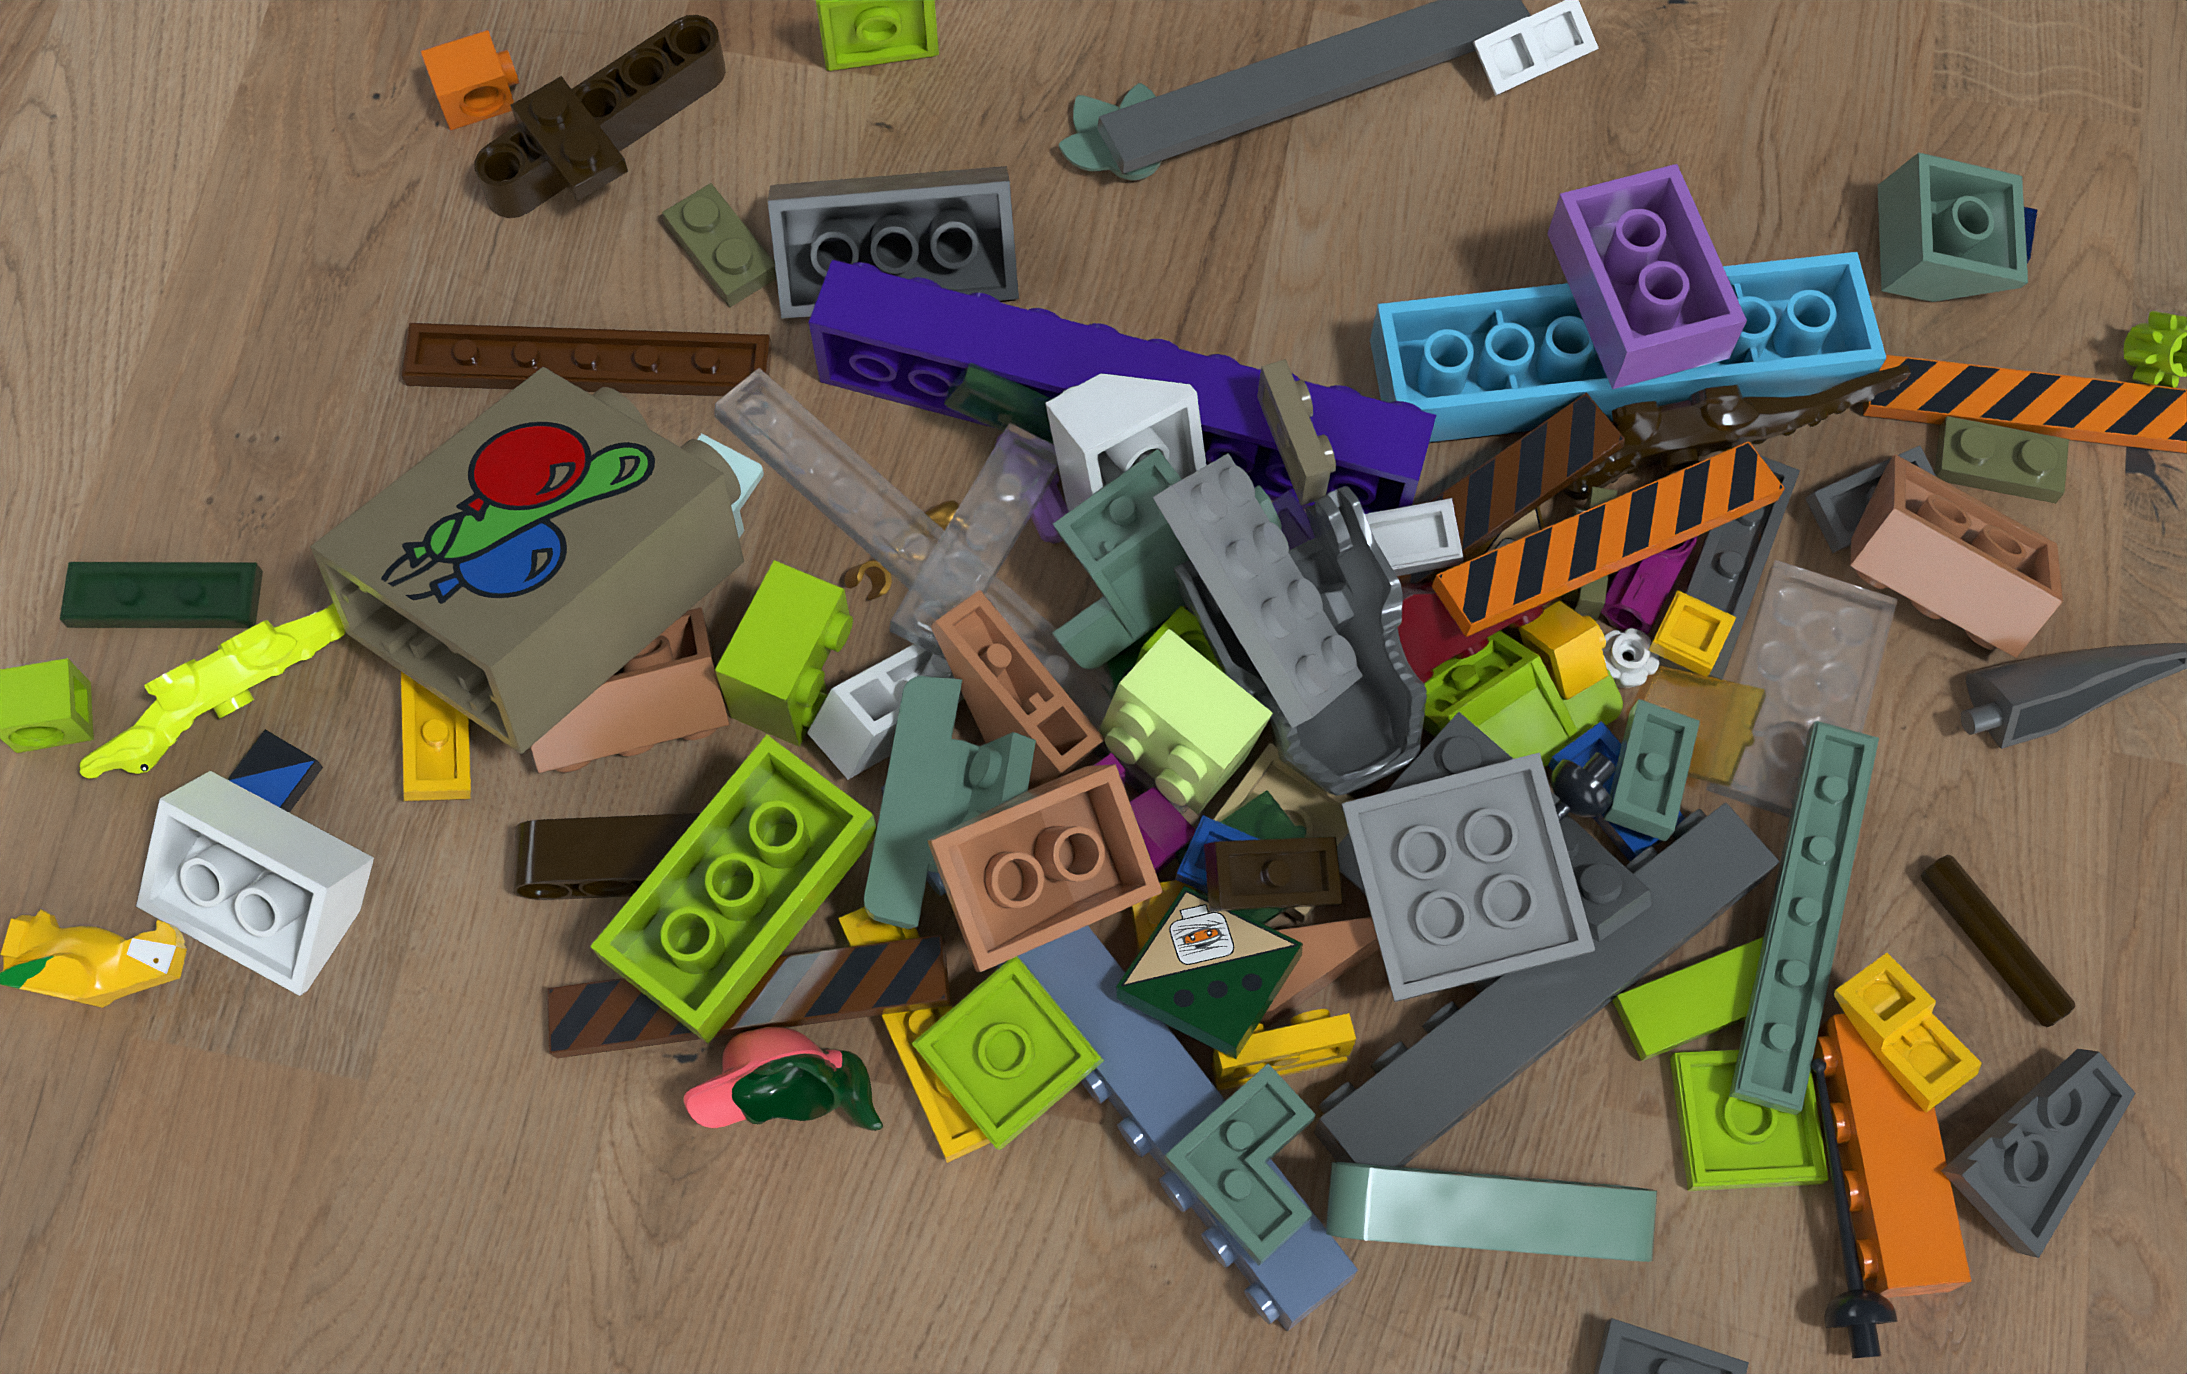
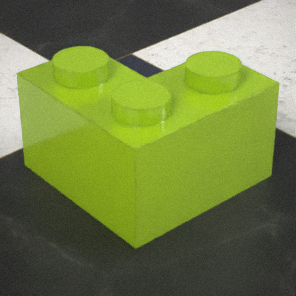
M774 560L715 669L732 719L800 747L808 729H810L828 696L824 681L825 672L822 671V667L831 650L839 652L843 648L852 629L853 617L849 614L843 588Z

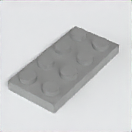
M1229 453L1153 497L1292 728L1313 718L1363 676L1357 667L1356 655L1352 646L1343 636L1338 635L1323 611V603L1318 590L1309 580L1302 576L1289 554V546L1285 535L1278 526L1269 521L1255 498V489L1250 477L1242 468L1235 465Z

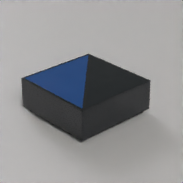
M265 729L227 780L290 813L323 767L315 758Z

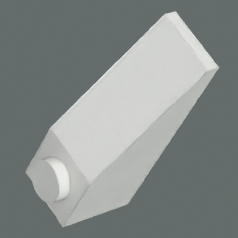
M934 633L833 687L807 733L848 780L891 755L904 686L910 679L917 676L955 679ZM960 690V695H959V701H958V702H960L962 699H964V696H963L961 690Z

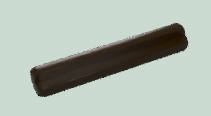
M1943 856L1923 871L1921 878L1924 884L2042 1026H2053L2076 1007L2074 1000L1953 856Z

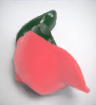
M784 1027L759 1028L734 1036L728 1042L723 1052L722 1074L695 1086L684 1095V1104L689 1115L698 1124L709 1128L724 1127L746 1119L752 1124L757 1125L775 1118L810 1121L822 1117L838 1107H841L850 1117L851 1121L860 1128L871 1131L883 1128V1124L873 1106L870 1077L863 1061L850 1051L834 1049L823 1051L805 1035Z

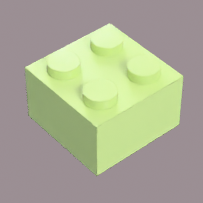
M1168 629L1119 683L1099 728V733L1105 738L1107 747L1117 758L1128 764L1136 763L1155 779L1157 788L1168 800L1179 806L1187 805L1196 814H1199L1245 761L1273 713L1183 639Z

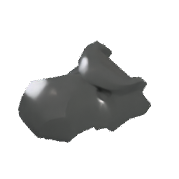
M1348 486L1326 494L1314 501V505L1306 508V514L1315 538L1289 550V554L1302 576L1309 580L1318 590L1323 603V611L1337 634L1343 636L1352 646L1356 655L1357 667L1363 676L1313 718L1294 728L1289 724L1191 560L1173 568L1179 581V594L1190 613L1196 617L1223 673L1273 713L1270 721L1279 759L1319 788L1335 796L1344 795L1367 786L1399 770L1419 756L1427 699L1425 684L1416 676L1409 665L1400 642L1397 628L1402 622L1403 594L1400 581L1376 542L1358 498Z

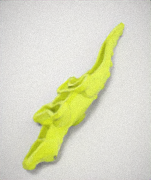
M334 603L309 616L276 627L268 620H265L218 645L219 650L199 661L195 659L190 660L145 684L144 686L148 694L156 696L157 699L134 726L86 755L80 762V774L90 779L97 778L103 772L113 769H123L135 774L151 770L170 746L178 740L182 732L192 726L197 716L212 708L219 719L254 700L248 690L249 688L271 676L282 674L287 667L298 661L310 659L316 651L325 647L330 642L341 638L345 634V628Z

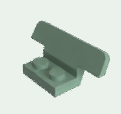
M1156 449L1053 523L1059 536L1103 595L1099 600L1053 632L1061 646L1084 669H1096L1169 618L1180 606L1184 607L1186 605L1179 594V581L1173 568L1190 560L1153 499L1155 495L1182 480V478L1159 449ZM1258 485L1254 488L1256 500L1269 521L1281 530V521L1269 496Z
M917 676L910 679L904 686L864 894L865 910L875 921L905 929L917 927L928 871L939 873L927 840L1028 791L1036 740L1015 732L982 746H977L963 740L952 739L962 679Z

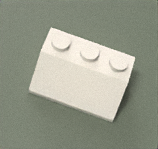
M1101 373L1078 386L1068 388L1059 396L1045 403L1069 512L1156 449H1159L1182 479L1207 466L1197 392L1190 384Z
M209 771L160 798L136 907L163 922L176 926L185 934L301 996L308 991L360 912L374 858Z

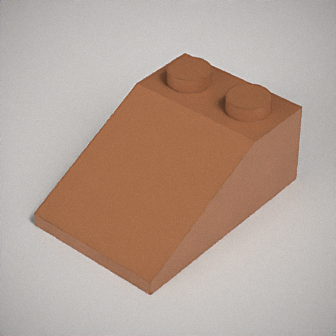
M1116 764L1086 766L1030 789L927 840L976 972L987 970L1163 893Z

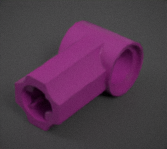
M1698 536L1673 546L1674 550L1666 549L1618 570L1606 593L1605 605L1601 611L1608 619L1609 624L1624 632L1629 628H1633L1647 635L1696 544Z

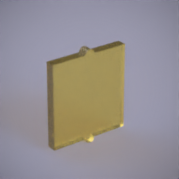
M1659 665L1644 701L1700 720L1687 777L1730 787L1746 746L1749 747L1755 743L1752 731L1765 701L1766 692L1762 688L1713 677L1706 678L1700 674Z

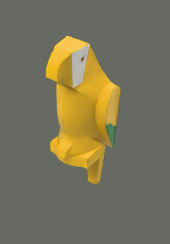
M40 909L36 916L21 915L15 919H10L0 954L4 956L3 971L0 972V985L103 1008L121 997L181 978L187 949L180 930L176 926L160 920L156 921L157 928L155 931L143 932L129 940H125L122 936L98 927L77 926L60 928L54 915Z

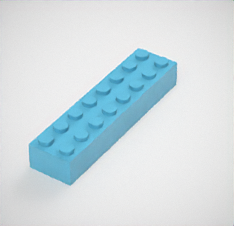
M1858 252L1723 266L1747 320L1730 358L1612 389L1568 283L1377 304L1370 337L1381 401L1389 403L1393 401L1409 402L1424 412L1435 414L1436 419L1429 442L1532 431L1586 392L1611 422H1614L1611 411L1624 405L1656 401L1659 406L1682 402L1688 399L1691 394L1710 387L1738 385L1742 397L1806 396L1822 392L1854 378L1878 372L1886 360V354Z

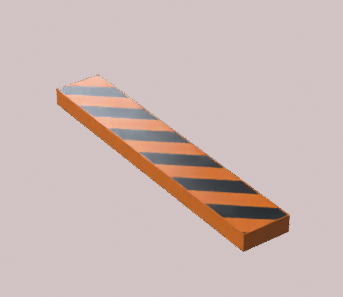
M1886 355V360L1879 371L1908 365L1911 374L1900 383L1898 388L1894 390L1887 389L1876 394L1873 400L1866 403L1863 402V416L1939 425L1943 423L1947 416L2069 440L2187 453V389Z
M1748 441L1436 575L1432 588L1465 637L1776 502L1785 488Z

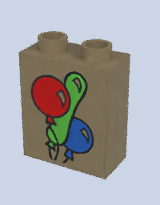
M542 367L311 545L310 548L345 631L349 636L510 747L523 754L744 563L731 507L740 498L741 488L737 476L728 462L707 443L691 439L679 447L650 430L637 408L618 391L609 387H602L591 395L547 368Z

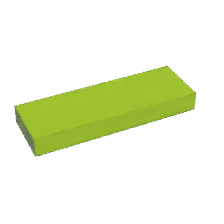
M1764 937L1615 997L1613 1003L1641 1061L1746 1020Z

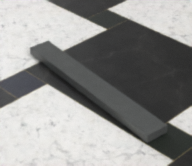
M1437 0L1099 116L1097 129L1122 174L1474 52L1476 50L1472 42L1531 15L1521 0Z

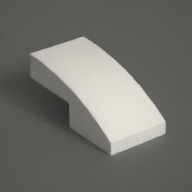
M1564 0L1472 42L1495 96L1599 49L1579 0Z

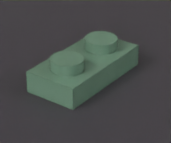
M1641 699L1637 700L1629 713L1609 794L1612 799V805L1605 811L1604 820L1666 842L1675 831L1700 720Z

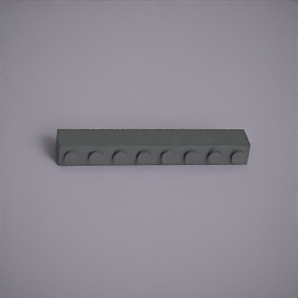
M1726 802L1708 816L1701 809L1696 810L1675 828V831L1672 833L1673 838L1676 840L1660 854L1651 846L1626 866L1632 874L1650 889L1651 907L1602 941L1598 942L1593 939L1595 951L1592 953L1477 981L1473 988L1479 995L1461 1009L1452 1001L1438 1010L1422 1026L1428 1034L1409 1049L1402 1041L1389 1048L1371 1065L1376 1075L1357 1090L1349 1081L1329 1095L1319 1105V1109L1324 1115L1319 1119L1314 1134L1337 1162L1404 1167L1611 1003L1617 995L1625 992L1760 885L1780 861Z

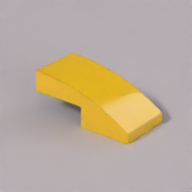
M1885 953L1835 990L1834 997L1860 1036L1890 1074L1926 1113L1978 1075L1982 1062L1932 1013L1936 1000L1888 953Z

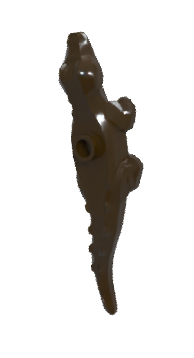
M1901 365L1881 370L1806 396L1742 397L1739 386L1730 385L1705 388L1691 394L1685 401L1659 406L1656 401L1624 405L1611 411L1612 419L1615 422L1613 425L1625 438L1624 447L1568 485L1563 491L1575 500H1585L1588 498L1592 487L1605 488L1610 483L1616 482L1624 474H1632L1640 466L1661 464L1662 471L1664 472L1683 470L1699 463L1698 456L1717 451L1725 452L1748 441L1757 445L1781 434L1789 436L1798 428L1806 425L1814 427L1833 413L1841 414L1853 404L1869 402L1878 393L1887 389L1894 390L1898 388L1900 383L1911 374L1908 365Z

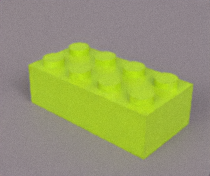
M766 734L590 947L607 966L709 1044L874 840L877 831L874 816L870 811Z

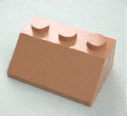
M1895 454L1892 457L1851 538L1850 566L1868 584L1879 589L1889 587L1909 598L1912 605L1922 614L1933 619H1941L1943 617L1963 628L1966 634L1978 645L1990 650L1999 648L2017 658L2063 602L2057 543Z
M702 607L688 610L531 746L538 773L554 769L558 772H572L587 766L594 759L614 754L622 756L639 755L650 750L657 743L677 738L685 740L702 739L713 734L717 728L730 725L725 699L715 673L717 665Z

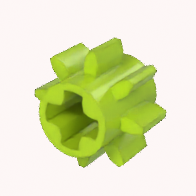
M2151 311L2148 323H2140L2131 328L2125 339L2123 351L2124 359L2127 363L2136 368L2132 377L2134 381L2172 388L2178 387L2179 376H2187V317Z

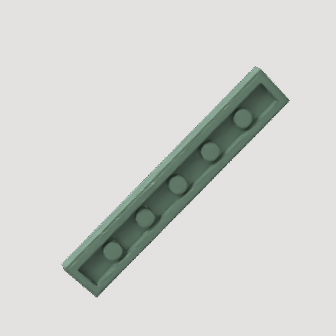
M1816 720L1809 727L1729 1094L1730 1097L1797 1115L1802 1111L1877 752L1878 737Z

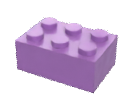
M1677 164L1572 190L1559 195L1547 234L1612 389L1730 358L1747 320Z

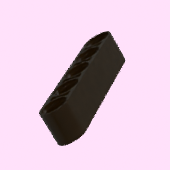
M686 15L572 88V90L620 152L716 88L723 81L726 68L718 29L714 22L704 16ZM519 124L487 144L478 152L474 161L475 172L490 209L498 216L505 218L521 217L566 188L565 184Z
M701 813L540 819L522 822L515 827L513 893L517 896L534 900L632 897Z

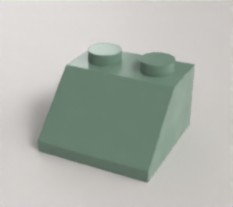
M1918 152L1878 184L1881 291L1936 302L2018 289L2028 283L2022 176Z

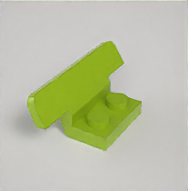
M1501 631L1487 637L1489 644L1480 652L1464 659L1452 657L1434 668V675L1424 683L1427 690L1423 728L1436 737L1452 718L1460 712L1513 759L1540 752L1544 767L1549 764L1552 756L1602 721L1605 725H1608L1621 714L1623 708L1622 697L1609 669H1607L1609 676L1566 700L1559 695L1540 656Z

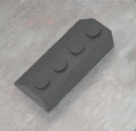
M1007 166L770 185L768 209L781 319L811 316L832 260L848 264L855 262L868 263L877 267L883 273L906 279L915 277L926 278L934 281L942 288L965 294L985 293L999 301L1019 299L1011 191Z

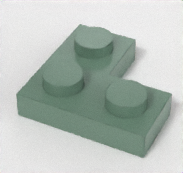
M1269 1063L1165 1154L1164 1161L1258 1266L1303 1227L1313 1215L1267 1162L1313 1122L1316 1114Z

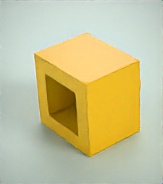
M1559 600L1544 609L1540 617L1519 627L1523 645L1540 656L1559 695L1566 700L1609 676L1602 651L1606 647L1605 636L1599 625L1590 616H1581Z

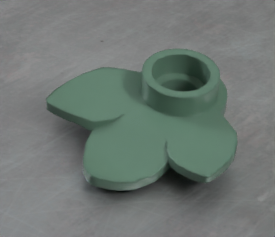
M1142 83L1135 85L1126 94L1120 108L1101 100L1078 95L1075 98L1073 108V124L1077 134L1062 140L1059 143L1060 151L1071 164L1083 170H1111L1115 175L1128 180H1140L1149 177L1155 173L1162 161L1122 174L1097 127L1099 116L1156 96Z

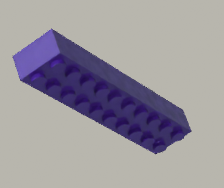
M836 260L831 261L808 322L821 383L1004 431L1016 426H1028L1033 432L1034 439L1053 444L1045 403L1059 396L1068 388L1078 386L1101 373L1190 384L1197 392L1206 465L1229 453L1235 465L1242 468L1250 477L1254 488L1260 485L1271 501H1275L1289 490L1299 503L1257 398L1260 369L1241 365L1235 359L1226 355L1211 354L1206 356L1182 350L1167 340L1150 339L1147 341L1120 334L1116 329L1105 324L1092 323L1085 325L1062 319L1055 313L1043 308L1027 310L1007 305L985 293L965 294L942 288L934 281L926 278L915 277L906 279L883 273L880 269L868 263L855 262L848 264ZM1292 374L1295 381L1300 380L1296 375ZM1304 381L1313 404V416L1310 419L1317 436L1322 434L1327 436L1335 456L1336 470L1330 473L1326 494L1348 486L1358 498L1364 514L1412 506L1436 415L1424 412L1409 402L1393 401L1389 403L1361 396L1359 392L1350 387L1341 385L1326 387ZM1315 502L1302 505L1301 507L1306 510V508L1314 505Z

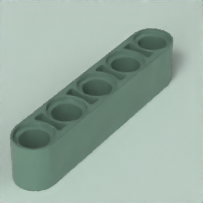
M1331 1162L1326 1234L1368 1241L1651 1262L1653 1261L1657 1190L1610 1184Z

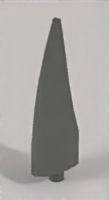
M2187 643L2120 645L2067 651L2018 660L1968 673L1966 675V685L1974 707L1961 712V724L1969 735L1987 730L2001 749L2056 733L2083 715L2121 696L2187 669Z

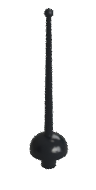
M1595 753L1583 767L1569 760H1562L1555 767L1551 777L1553 793L1560 799L1555 805L1559 823L1569 812L1581 817H1596L1603 814L1612 805V799L1602 785L1616 771V768L1601 753Z
M1816 1058L1812 1062V1069L1817 1075L1848 1291L1837 1295L1828 1304L1824 1316L1825 1327L1848 1328L1852 1359L1881 1356L1876 1324L1898 1322L1894 1306L1886 1297L1875 1291L1866 1290L1863 1287L1824 1074L1827 1065L1823 1059Z

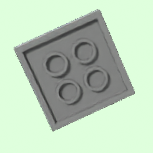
M1540 752L1342 803L1394 1002L1595 951Z

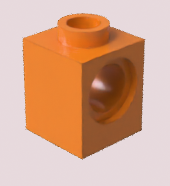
M488 30L421 51L450 131L512 111L510 105L514 103L509 87L520 82L508 49L496 53Z

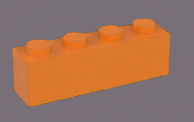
M1846 1014L1833 1015L1818 1030L1812 1062L1816 1058H1821L1827 1065L1824 1074L1843 1169L1847 1200L1856 1235L1855 1243L1862 1282L1865 1281L1866 1290L1875 1291L1886 1298L1951 1292L1971 1282L1951 1182L1941 1172L1947 1166L1935 1107L1926 1113L1876 1057Z

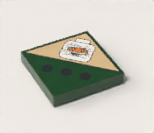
M1184 886L1116 986V997L1137 1010L1237 1059L1300 960L1303 943L1237 911L1209 912L1208 897Z

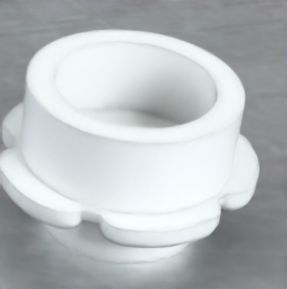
M1629 628L1622 633L1618 630H1613L1605 635L1606 647L1602 651L1606 667L1609 669L1617 687L1632 688L1640 686L1646 682L1648 675L1655 674L1660 658L1659 655L1648 651L1651 644V639L1648 635L1633 628ZM1629 652L1633 655L1634 660L1626 661L1623 659L1622 654Z

